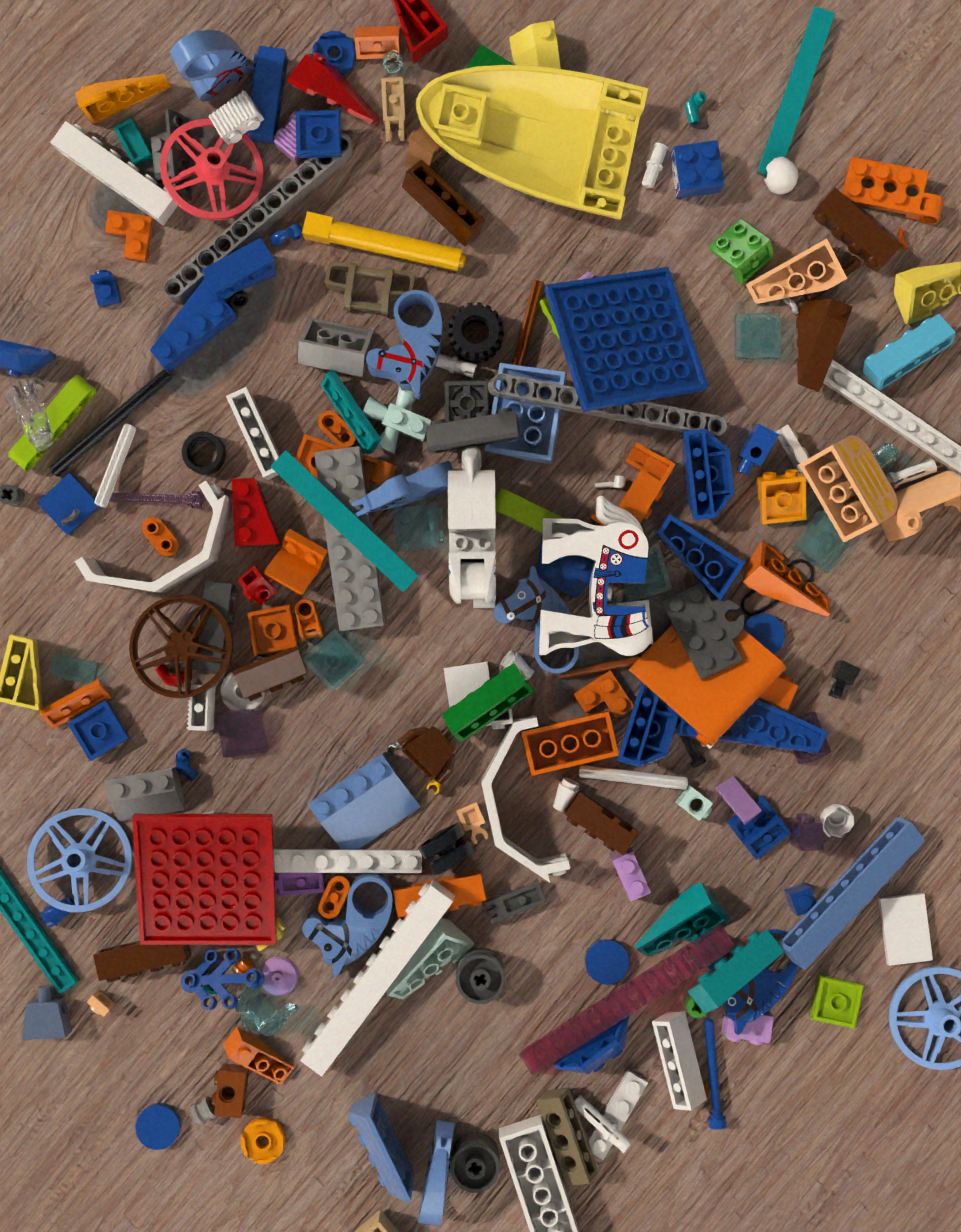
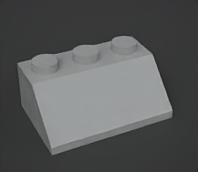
M309 318L299 340L298 364L363 377L367 367L366 357L371 349L374 331Z
M176 766L105 780L109 803L119 822L131 820L134 814H164L185 810L179 771L176 769Z

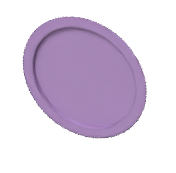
M272 957L265 961L260 969L265 977L261 986L271 995H287L294 990L298 983V969L286 957Z

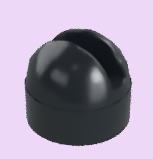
M241 290L230 296L229 300L233 307L241 308L247 304L248 297L245 291Z

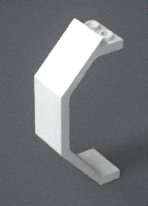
M204 481L199 485L213 509V516L204 547L198 555L154 582L108 577L103 573L97 561L91 558L81 557L75 563L86 581L167 593L218 561L233 505L232 498L225 495L220 486L217 487L215 483L211 484L208 481Z
M536 715L513 720V724L510 725L482 777V788L495 846L550 882L548 874L553 873V876L563 875L566 873V870L570 869L566 853L545 858H535L505 837L501 829L492 788V781L516 734L521 730L539 726Z

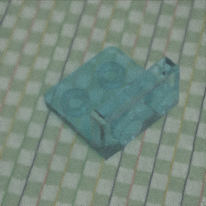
M437 502L428 503L427 506L394 509L397 551L441 549L440 544L444 543V531L439 530V521H443L442 508H438Z

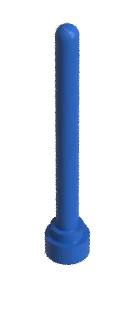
M707 1018L705 1020V1034L712 1112H710L708 1117L710 1129L721 1130L727 1127L726 1117L721 1112L714 1022L712 1019Z

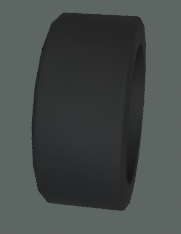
M205 431L195 432L188 436L183 443L182 459L188 468L198 474H213L220 470L225 463V446L212 433ZM199 441H210L216 447V459L208 466L197 465L192 459V448Z

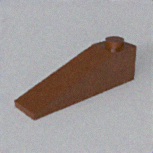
M833 298L804 301L802 303L796 320V328H798V338L796 340L798 347L797 379L799 385L816 392L820 391L853 306Z

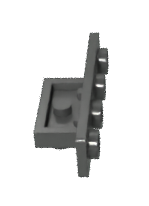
M170 109L165 110L167 132L151 138L154 177L159 183H163L160 174V157L163 146L169 136L177 128L185 124L184 116ZM179 136L182 142L185 145H187L186 141L182 138V136ZM177 141L173 143L167 158L169 179L189 168L187 152ZM190 177L178 183H175L172 186L176 187L178 185L184 184L185 182L190 181ZM191 186L176 191L186 202L192 200Z

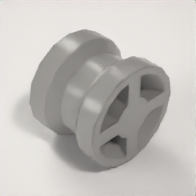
M209 1096L204 1097L199 1104L194 1103L190 1107L194 1120L200 1126L204 1125L209 1118L214 1119L217 1117L214 1115L215 1107H212V1099Z

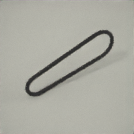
M796 559L787 564V567H790L797 562L805 563L810 569V578L807 582L812 581L814 570L808 561ZM752 590L742 599L741 608L745 614L752 616L778 603L779 600H774L755 612H748L744 607V602L757 592Z

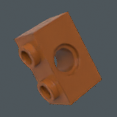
M223 1063L219 1071L216 1070L214 1084L217 1085V1093H214L212 1097V1107H215V1116L242 1117L246 1104L248 1068L242 1065ZM225 1087H232L235 1093H227Z

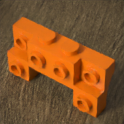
M636 442L624 463L638 471V474L618 507L629 511L640 523L642 519L646 521L653 511L650 506L654 500L658 502L664 490L661 488L676 464ZM595 509L590 520L600 526H607L597 519Z

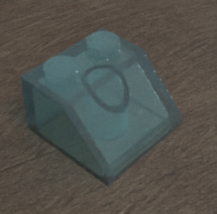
M819 511L813 515L791 550L828 574L851 539L843 543L828 515L823 511Z

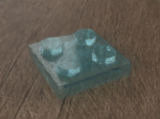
M780 313L735 314V359L781 358Z

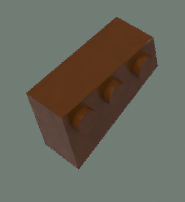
M581 791L578 792L564 812L568 816L566 820L576 827L578 825L586 829L584 832L593 839L598 837L604 842L603 845L613 852L616 850L623 856L638 835V831L632 825Z

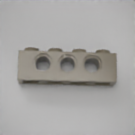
M569 1087L546 1090L537 1100L538 1109L542 1114L546 1132L549 1134L553 1152L557 1157L560 1172L566 1186L590 1184L599 1172Z

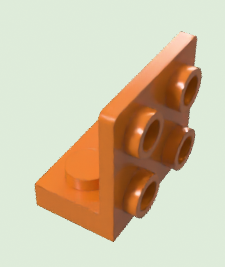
M289 529L285 534L282 548L267 566L264 574L303 595L323 567L328 550Z

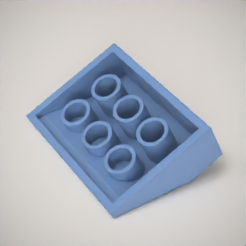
M384 752L308 804L320 824L341 849H360L421 807Z
M376 1093L351 1105L349 1119L352 1126H356L360 1133L358 1137L363 1147L366 1146L370 1153L368 1158L372 1167L376 1166L379 1172L378 1179L383 1188L386 1187L389 1194L409 1202L412 1196L414 1171Z

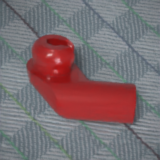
M165 664L155 669L166 685L178 687L176 673H171ZM181 671V685L185 683V672Z

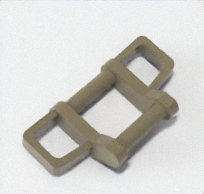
M329 262L325 285L328 289L345 292L344 310L372 311L388 316L390 298L398 299L405 293L404 291H391L393 278L409 280L410 286L408 291L414 290L415 274L392 268L383 270L361 267L355 263ZM332 271H348L346 284L330 281ZM356 275L385 279L382 304L353 300Z

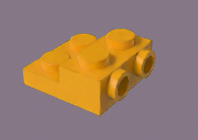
M789 469L783 475H777L776 472H765L763 477H757L760 521L762 524L807 520L806 477L799 473V470Z

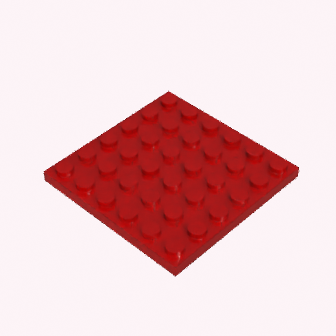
M134 814L132 816L140 945H276L277 922L273 814Z

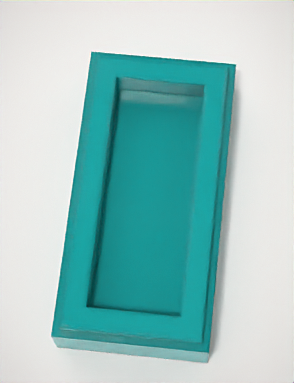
M133 117L113 126L132 164L138 167L153 159L152 153Z

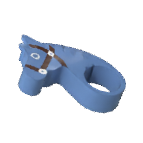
M531 566L528 577L518 580L519 585L514 594L495 606L494 616L499 623H509L514 618L534 620L533 652L537 663L541 668L550 673H563L572 668L576 663L579 655V646L573 648L572 657L565 665L550 667L544 664L539 656L541 610L565 614L571 613L555 590L540 579L535 567Z

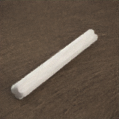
M580 765L578 771L579 777L682 790H686L688 787V779L686 777Z

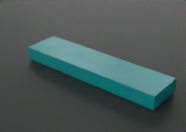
M334 370L329 371L321 383L322 389L367 454L373 453L382 439Z

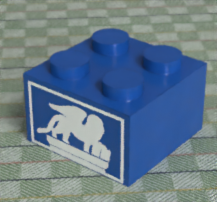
M718 140L674 146L670 159L676 199L720 193L724 185Z

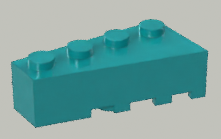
M767 929L761 933L758 930L747 937L749 941L744 946L739 944L731 951L732 956L727 960L724 957L714 965L715 969L709 973L707 971L697 979L699 982L687 991L704 1014L719 1008L785 952Z

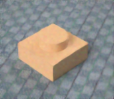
M100 990L94 993L87 1001L91 1010L98 1015L101 1014L103 1017L115 1005Z

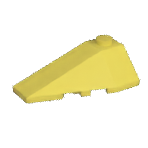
M961 262L917 267L896 274L894 296L904 322L907 325L926 319L932 315V310L940 305L944 307L949 303L950 298L958 293L961 294Z

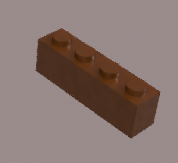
M420 160L406 171L402 188L464 247L480 235L485 219L424 161Z
M836 187L812 213L820 225H825L831 230L834 238L842 240L851 253L860 256L864 260V264L876 272L901 247Z
M139 940L100 949L93 957L99 981L107 980L109 983L121 979L120 976L129 975V977L139 976L142 974V971L149 969L151 972L163 970L164 966L171 964L172 967L182 966L191 957L189 945H140Z

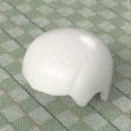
M774 158L766 167L767 178L764 181L770 192L777 195L786 194L793 190L797 183L798 169L788 158Z
M832 804L822 811L820 825L829 838L831 836L842 838L854 826V815L847 806Z

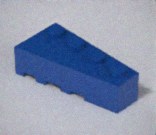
M203 280L150 351L170 373L238 319V317L223 298L216 299L206 281Z
M671 514L665 517L655 532L658 538L716 600L719 599L721 601L745 562Z

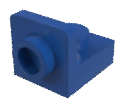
M99 270L94 275L89 276L90 281L94 285L99 307L122 303L116 276L111 271Z

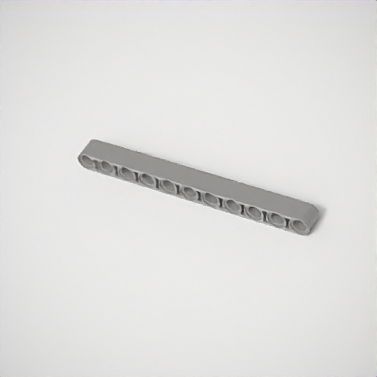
M341 133L342 144L348 145L345 150H342V157L308 158L173 274L163 286L164 292L170 300L175 303L184 302L204 280L202 269L207 267L205 266V261L208 258H214L213 263L255 241L353 156L354 152L350 137ZM325 158L331 159V162L327 165L321 164V161ZM312 172L315 174L311 179L304 178L307 173ZM289 188H298V190L295 193H288ZM275 201H280V202H281V205H280L279 207H277V208H272V207H271V204H272L273 202H275ZM257 216H265L263 221L254 222ZM243 229L248 230L244 237L238 236L239 231ZM224 244H231L228 251H221ZM190 273H197V277L194 280H188ZM179 286L180 292L172 295V289Z
M500 373L488 383V391L494 397L679 433L689 430L707 429L715 437L724 434L727 429L726 420L721 416L647 401L612 407L611 412L607 411L606 408L583 412L575 387ZM496 380H500L504 383V391H500L496 388ZM518 384L525 386L526 395H521L518 392ZM540 389L547 391V399H543L540 396ZM562 393H566L569 396L570 401L568 404L562 401ZM627 405L633 408V416L627 414ZM649 409L654 413V420L648 417L647 412ZM669 414L675 417L674 424L669 421ZM691 418L696 422L695 428L690 425ZM711 422L716 424V432L712 431Z

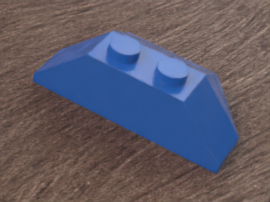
M0 340V370L8 371V375L20 378L21 374L30 376L56 359V354L50 350Z
M707 429L683 431L682 458L687 500L693 521L716 518L734 495L730 451Z
M642 682L617 758L619 762L636 767H641L667 757L679 717L673 709Z
M625 1006L553 1059L556 1069L590 1074L592 1071H599L608 1059L618 1057L622 1053V1049L625 1048L629 1013Z

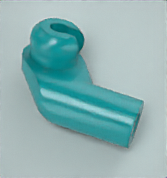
M703 91L694 93L685 104L690 126L700 123L698 110L707 99Z

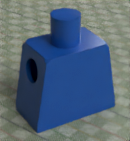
M754 424L738 454L743 459L737 470L749 476L754 465L761 467L779 434L760 424ZM753 447L757 449L755 457H752L750 454Z

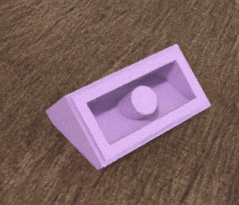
M734 776L716 787L717 792L744 825L762 812Z

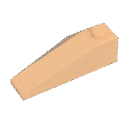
M825 239L747 283L746 286L754 302L759 304L828 290L846 280L847 277L829 241Z

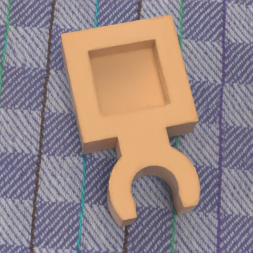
M477 801L456 810L465 832L470 829L472 830L471 839L474 844L478 843L475 837L478 833H482L484 838L488 839L487 831L480 826L485 823V819Z

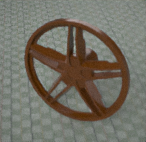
M189 595L166 597L148 607L135 623L130 637V659L139 679L152 691L171 698L198 696L214 687L226 673L233 654L232 632L223 614L209 602ZM181 602L200 605L182 631L159 609ZM203 608H206V611L204 612L194 632L192 633L191 631H189L190 628L198 618ZM155 612L173 631L169 635L153 617ZM211 613L218 619L223 628L226 650L198 642V638ZM150 618L167 641V644L139 658V636L144 624ZM204 648L225 654V657L222 659L201 655L199 650ZM163 651L166 654L165 657L156 659L143 665L140 664L141 661L149 657H153ZM193 659L222 663L220 669L210 681L199 688L191 690ZM174 661L178 691H171L158 686L145 674L144 670ZM185 664V691H182L180 665Z

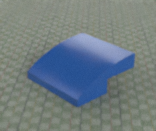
M762 795L754 800L762 812L744 825L737 815L727 821L728 825L756 860L791 834L787 826Z

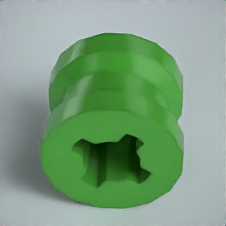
M690 994L685 997V1007L692 1017L702 1018L707 1015V1013H703Z

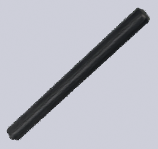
M165 369L159 372L49 467L52 474L57 477L60 476L172 380V376Z

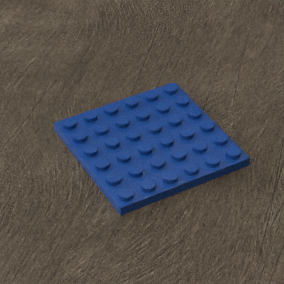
M669 267L546 285L544 289L583 412L705 391L709 387Z

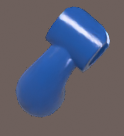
M296 223L288 229L274 232L270 237V241L273 242L271 245L278 247L290 237L294 241L299 240L301 235H303L302 226Z

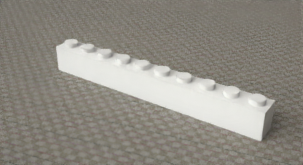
M434 879L429 885L427 883L423 885L418 893L420 898L417 902L412 901L406 908V917L403 920L400 918L397 920L392 928L394 933L390 938L386 936L379 945V948H381L379 953L371 955L366 962L367 969L364 972L360 970L354 978L353 982L355 985L351 990L347 988L340 997V1000H342L341 1004L338 1007L336 1005L333 1006L327 1015L329 1020L326 1024L321 1022L314 1032L317 1035L313 1041L309 1039L301 1051L304 1054L300 1061L321 1077L453 903L455 895Z

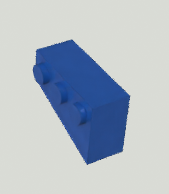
M260 237L202 269V274L216 299H226L236 292L275 277V260Z

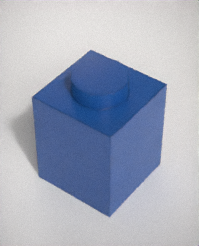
M806 883L784 890L791 911L797 916L807 913L817 903L812 888Z

